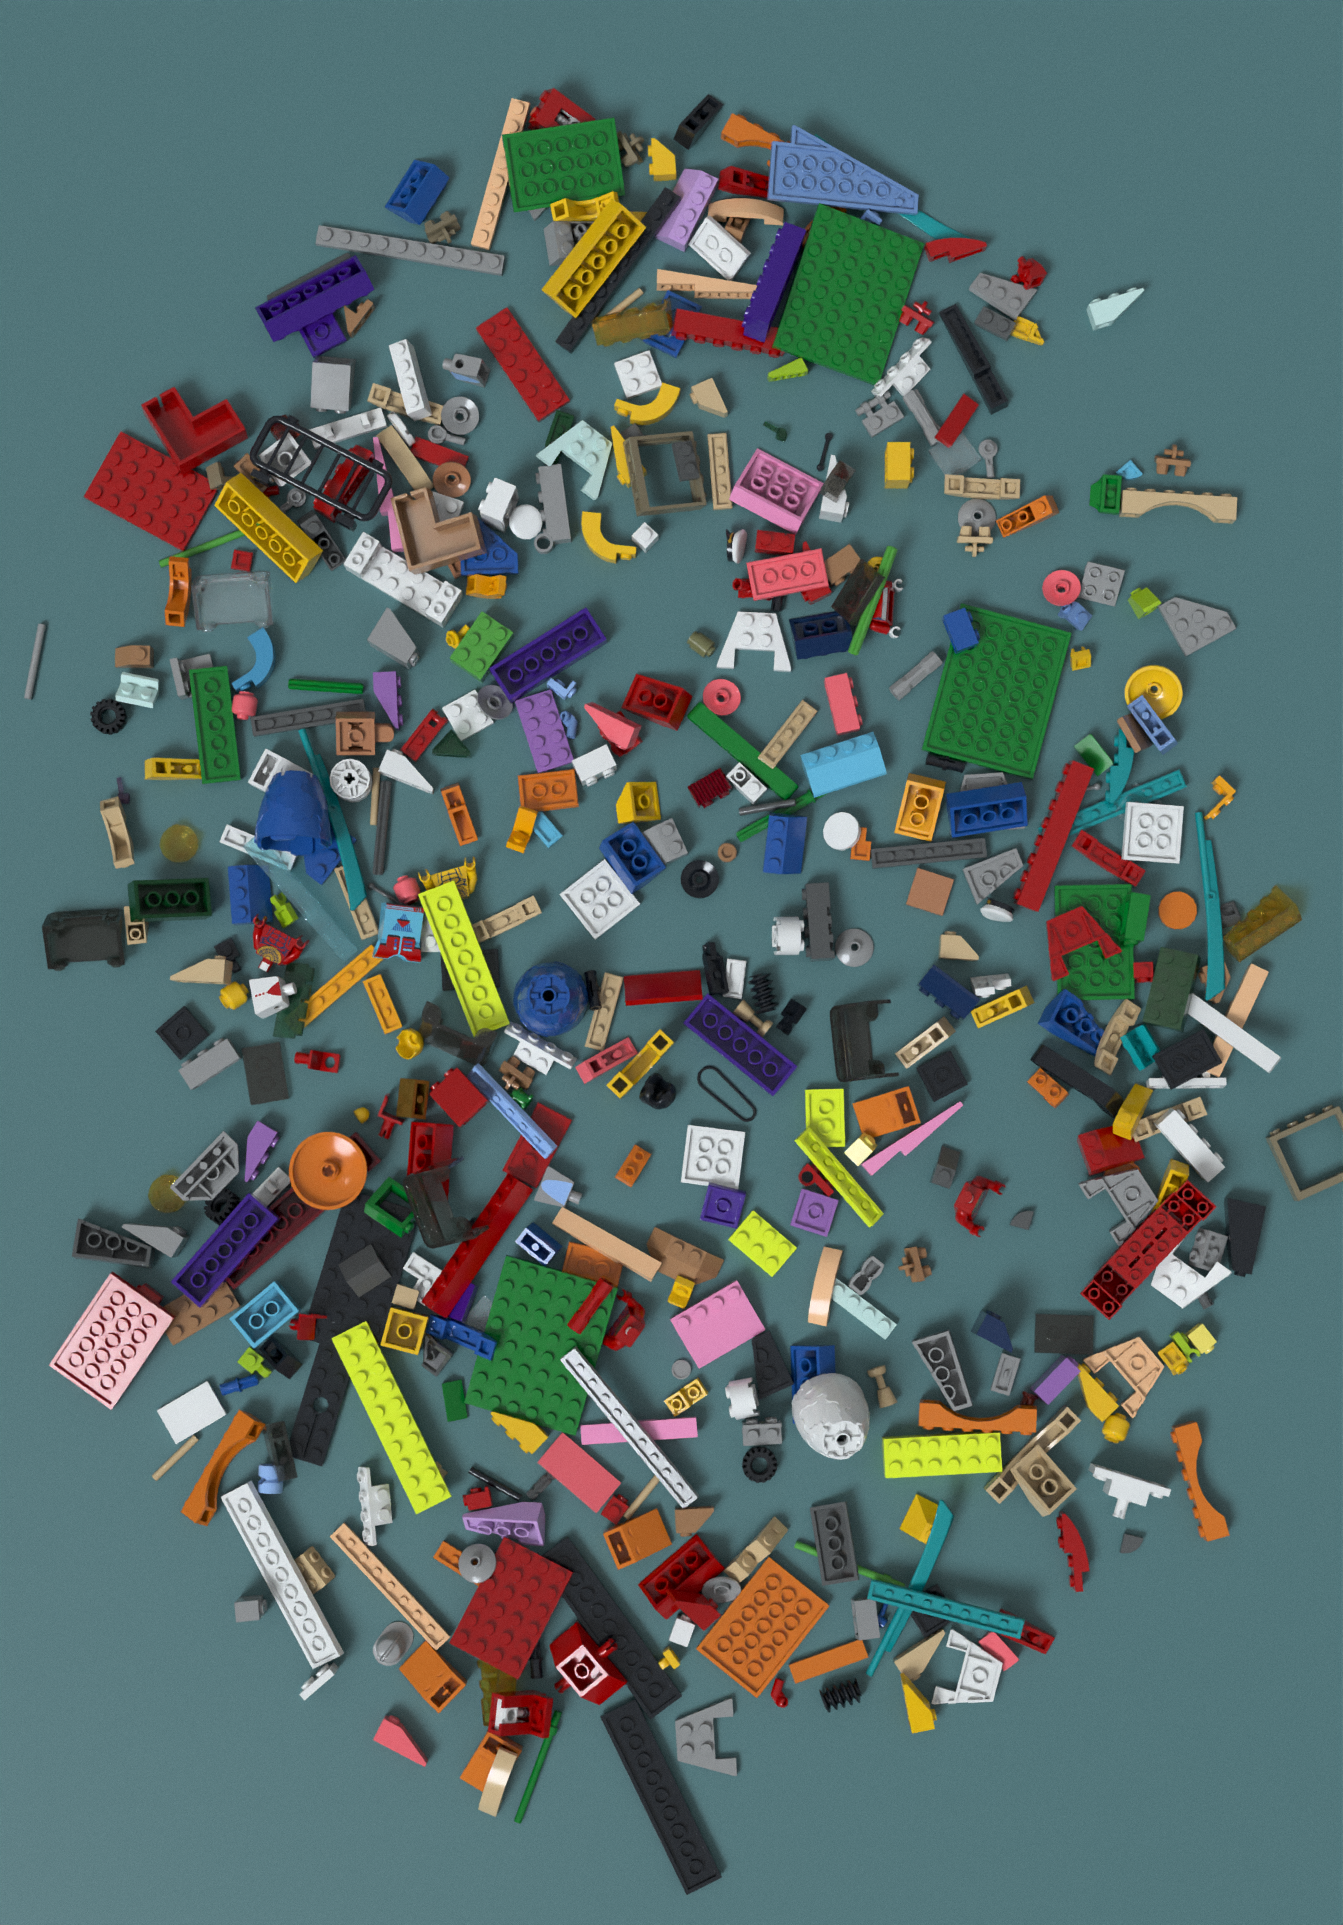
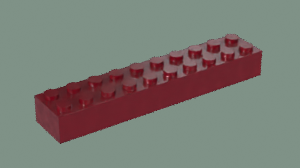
M358 1132L349 1137L363 1151L367 1161L368 1175L383 1160ZM293 1188L288 1190L269 1207L281 1219L227 1279L233 1289H238L327 1210L311 1207L297 1196Z

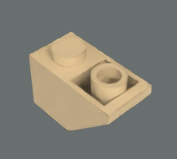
M125 906L124 916L127 945L147 943L149 923L131 922L129 906Z

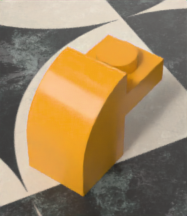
M479 574L467 576L466 595L487 599H501L505 595L507 588L506 576L488 577Z

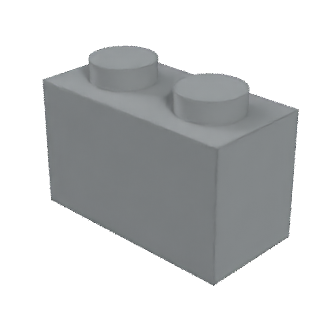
M263 1594L239 1597L234 1602L236 1622L260 1620L264 1616L265 1611H267V1600L263 1599Z

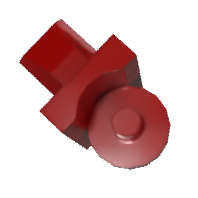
M924 301L922 305L918 302L914 303L913 307L918 309V312L907 305H904L902 308L903 313L899 321L909 326L912 319L915 318L919 323L914 330L921 335H924L929 327H933L935 323L922 315L925 313L930 316L932 312L926 308L928 305L927 301Z

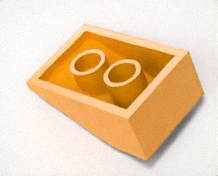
M909 773L894 833L931 842L946 782Z

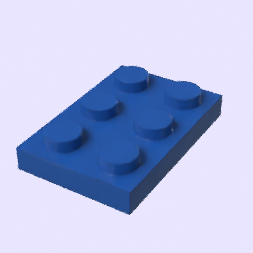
M667 290L643 338V342L677 358L686 340H678L675 338L676 336H671L675 312L677 309L700 313L702 306Z

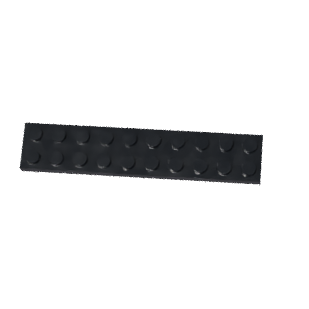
M567 1536L541 1555L573 1572L562 1597L598 1647H601L610 1638L614 1642L609 1647L617 1643L618 1649L614 1650L607 1657L628 1681L625 1685L649 1718L652 1719L682 1697L681 1692L665 1670H662L655 1656Z
M636 1698L601 1715V1720L686 1895L722 1878Z

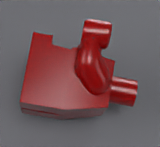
M1023 256L1017 260L1019 263L1017 270L1019 276L1013 275L1010 280L1016 284L1023 282L1025 290L1040 286L1047 274L1043 266L1033 258L1026 260Z

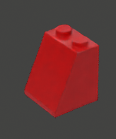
M451 1068L444 1074L446 1078L441 1083L437 1081L430 1088L431 1092L429 1095L462 1128L490 1101L459 1068L455 1070Z

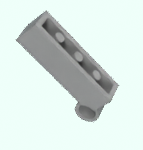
M561 464L538 467L539 473H535L537 484H541V491H538L539 503H543L544 510H540L541 520L546 522V528L543 529V533L536 536L534 540L535 549L540 554L550 553L553 549V544L571 542ZM547 539L550 541V546L547 549H540L537 546L538 541Z

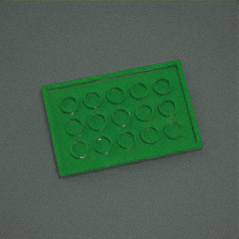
M614 117L502 134L514 213L551 207L550 204L564 198L573 201H585L613 191L617 192L618 196L625 195Z
M1131 884L1054 886L1055 917L1083 906L1104 932L1122 950V952L1105 959L1098 942L1095 941L1062 955L1061 957L1069 975L1056 980L1057 995L1063 989H1066L1080 1000L1135 999L1133 946L1123 945L1124 941H1119L1125 897L1132 892Z

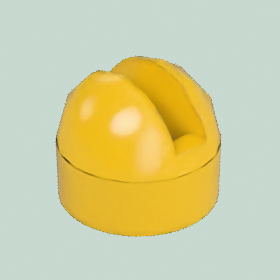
M361 1107L353 1111L361 1124L368 1120L370 1115L368 1109Z

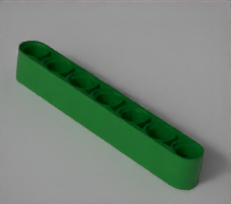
M698 702L687 715V718L740 762L782 800H788L798 789V785L776 766L772 769L758 759L761 753L704 704Z

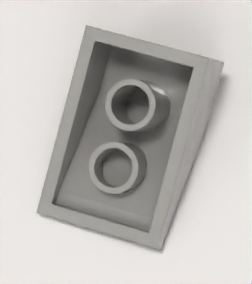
M672 818L642 832L664 865L688 855Z
M127 1223L122 1226L125 1230L171 1258L178 1257L190 1238L186 1235L187 1231L179 1226L171 1227Z

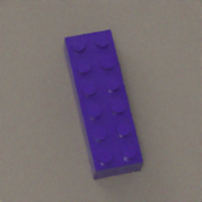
M787 222L784 223L782 229H778L775 243L771 246L769 258L764 263L763 273L758 278L757 288L753 291L750 299L751 303L747 306L744 314L745 318L742 323L744 336L765 343L801 252L806 229Z
M355 255L255 307L272 341L275 342L284 339L293 332L300 331L310 323L317 322L327 314L334 313L338 308L351 304L359 297L367 296L375 289L365 269Z
M585 607L493 665L489 670L511 704L605 645L607 639Z
M708 993L683 1023V1025L772 1097L798 1067Z
M248 1193L174 1277L171 1283L199 1308L204 1307L281 1218L253 1193Z

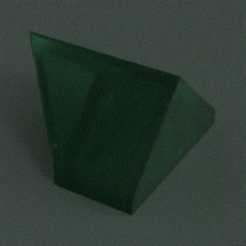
M452 729L432 749L433 756L472 758L471 752Z

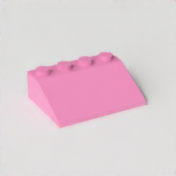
M757 448L736 482L729 500L796 535L824 483Z
M737 1280L670 1318L699 1369L765 1331L763 1324Z

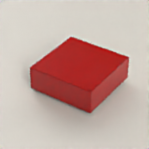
M234 549L231 569L251 572L254 553Z

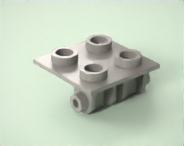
M1088 561L1084 569L1085 573L1078 598L1115 606L1125 570Z

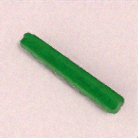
M289 679L288 688L292 690L363 694L364 691L362 683Z

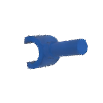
M885 1603L877 1614L878 1624L881 1628L888 1621L883 1617L888 1607V1604Z

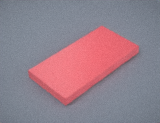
M822 548L746 563L753 601L829 587Z
M563 1432L537 1462L595 1513L600 1510L621 1484L619 1480Z

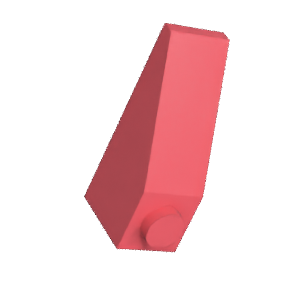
M594 702L585 704L584 708L607 738L611 742L616 743V747L623 750L634 747L642 727L641 725Z
M629 1037L585 1060L575 1068L584 1084L637 1055L638 1052Z
M385 1715L373 1740L425 1767L428 1762L427 1757L404 1725L400 1723V1719L393 1715L389 1717Z

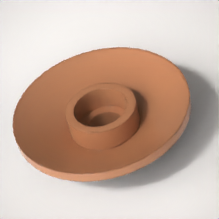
M443 463L436 468L433 474V485L439 494L456 498L466 493L470 487V473L460 463ZM449 475H454L455 478H454V479H449L448 476H449Z

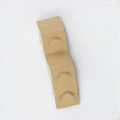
M118 796L100 801V812L108 833L114 866L116 869L126 868L134 864V846L126 826V814Z
M774 1516L761 1532L732 1559L724 1572L730 1578L740 1583L750 1575L760 1561L773 1551L788 1529Z

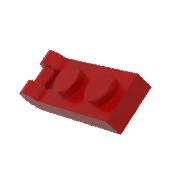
M434 709L428 713L401 748V751L415 762H417L448 722V719L439 716L438 712ZM432 720L437 723L435 727L429 724Z

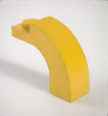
M613 191L591 200L573 201L564 198L550 204L553 221H595L611 199L619 203L618 194Z
M662 382L658 396L651 403L639 406L616 399L614 410L617 411V414L624 417L630 415V424H654L667 417L674 409L680 395V388Z
M582 511L581 525L583 537L589 549L597 557L615 564L617 556L622 560L636 558V547L615 545L603 537L601 533V513Z

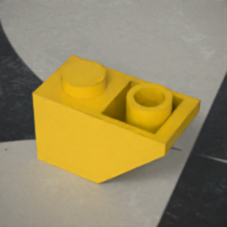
M651 138V145H648V157H652V163L649 164V174L653 175L654 181L676 180L675 155L658 140Z

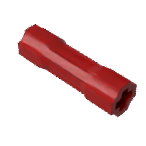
M600 1277L567 1326L576 1333L581 1334L614 1285L605 1278Z

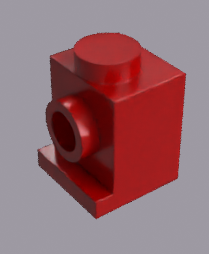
M1153 962L1133 963L1135 983L1153 981Z
M485 1485V1490H482L481 1487L472 1488L470 1493L463 1495L464 1506H468L469 1511L493 1505L489 1485Z

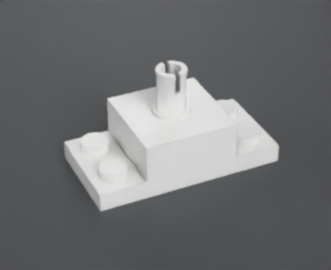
M1090 1463L1088 1469L1093 1473V1477L1105 1481L1102 1491L1118 1499L1112 1515L1117 1518L1125 1519L1128 1504L1131 1502L1146 1507L1149 1494L1163 1499V1496L1169 1497L1171 1489L1165 1485Z

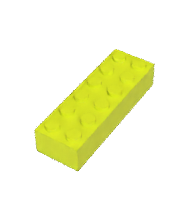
M979 1431L882 1437L885 1478L1002 1472L999 1431H993V1433Z

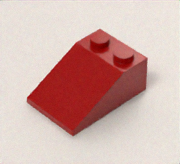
M636 674L621 708L656 724L678 731L693 696L684 688Z
M1113 1126L1096 1129L1080 1134L1077 1137V1143L1089 1176L1145 1158L1139 1141L1135 1142L1133 1137L1129 1140L1113 1134Z

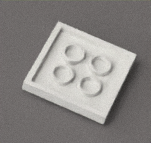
M1126 802L1121 859L1179 864L1184 806Z
M605 859L559 894L595 940L640 905Z
M688 1125L681 1182L708 1186L710 1182L738 1189L745 1132Z

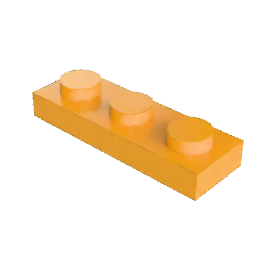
M379 974L363 981L384 1034L386 1035L402 1028L403 1025L382 975Z

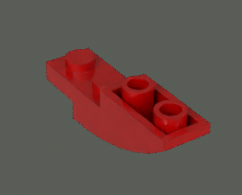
M1062 1511L1059 1512V1517H1056L1057 1528L1061 1529V1536L1058 1537V1546L1062 1548L1064 1553H1070L1067 1556L1068 1567H1071L1072 1575H1069L1070 1587H1073L1075 1592H1083L1082 1572L1089 1571L1086 1550L1078 1530Z

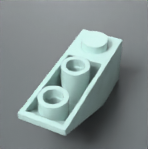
M1135 287L1121 295L1119 293L1112 294L1105 300H1101V298L1092 300L1086 310L1093 331L1111 326L1141 297L1144 289H1137Z

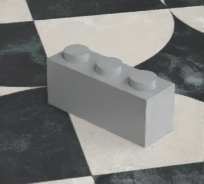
M219 1039L214 1043L215 1047L209 1051L206 1048L197 1054L198 1058L195 1060L189 1059L181 1064L182 1068L178 1071L191 1090H195L242 1059L230 1039Z

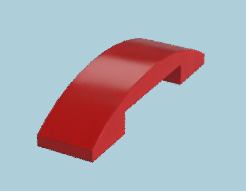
M1083 830L1079 832L1071 845L1083 856L1134 887L1137 886L1146 871L1132 861L1121 859L1120 855L1098 842L1096 838Z

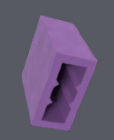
M1061 1355L1030 1389L1044 1403L1049 1405L1081 1372L1077 1368L1079 1364L1072 1357Z

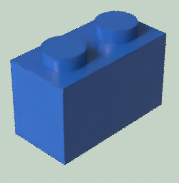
M962 608L942 617L955 654L978 645L980 636L977 629L972 627L973 618L969 611L966 612V609Z
M534 1222L527 1226L515 1241L544 1266L549 1264L563 1247Z

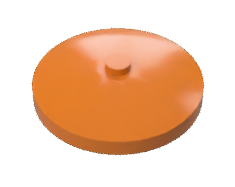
M321 1132L306 1138L295 1149L289 1164V1178L297 1196L311 1207L321 1210L339 1209L350 1204L362 1192L367 1180V1161L363 1151L351 1138L336 1132Z

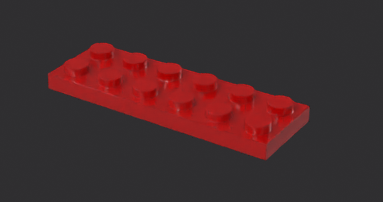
M507 307L476 327V331L538 422L570 402V399Z

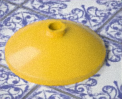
M1147 665L1137 669L1127 680L1125 700L1127 705L1143 695L1161 720L1169 717L1178 709L1183 696L1182 684L1178 676L1170 669L1160 665ZM1156 686L1158 689L1153 691L1151 687Z

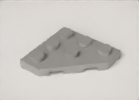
M1177 597L1158 607L1185 657L1236 629L1227 612Z

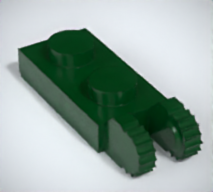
M556 410L545 448L572 427L575 415ZM561 451L554 460L553 465L559 463Z

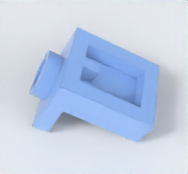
M551 678L547 682V688L551 689L563 700H566L568 697L572 698L577 691L575 681H572L567 689L564 688L566 685L559 679L553 680Z

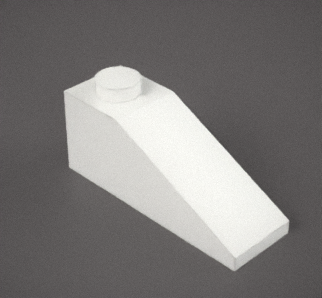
M396 749L386 751L378 770L380 774L433 795V787L407 758L402 756L403 753Z

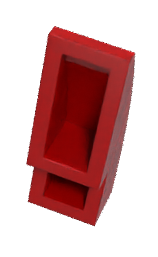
M946 238L927 242L924 249L929 262L947 256L949 263L985 251L987 244L975 239Z

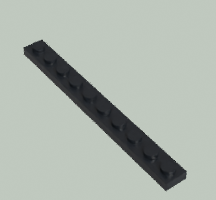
M666 187L663 189L641 220L646 229L577 318H571L556 339V344L572 354L682 200L680 196Z

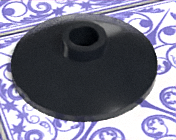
M696 860L689 863L681 874L682 888L688 895L694 898L710 896L715 892L719 883V875L716 868L704 860ZM699 876L702 877L703 882L697 883L696 878Z

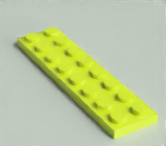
M455 880L419 893L418 896L474 1038L510 1024Z

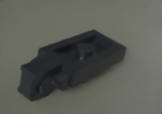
M708 942L702 946V959L709 995H725L729 993L723 957L716 951L715 942Z

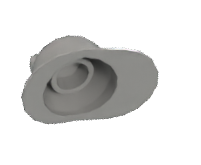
M403 1622L389 1624L373 1646L375 1659L385 1666L397 1664L413 1642L412 1629Z

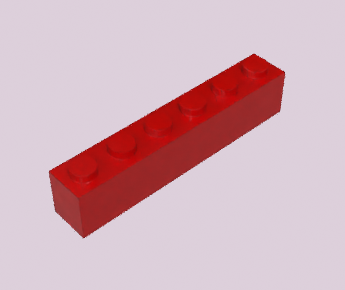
M677 309L675 312L671 336H676L675 338L678 340L692 339L695 343L699 344L708 342L713 343L715 347L729 346L736 351L745 349L750 350L752 354L766 353L773 358H779L785 353L772 348L777 327L771 326L765 343L743 335V321L683 309Z

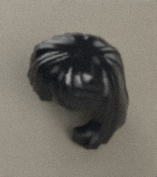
M654 1073L646 1080L645 1085L640 1091L639 1099L652 1108L660 1110L669 1107L674 1102L677 1092L673 1084L666 1082L659 1073Z

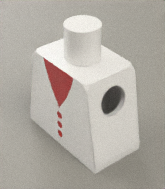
M279 976L249 980L254 1011L262 1019L287 1008L290 1005L288 996L297 993L294 982L286 984L285 980Z

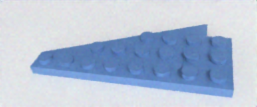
M796 125L791 127L790 143L772 141L767 200L818 205L820 203L830 207L859 210L869 209L870 211L917 215L919 198L917 193Z

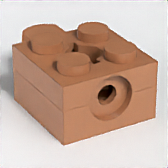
M336 712V755H375V742H391L394 737V728L391 724L375 723V712Z

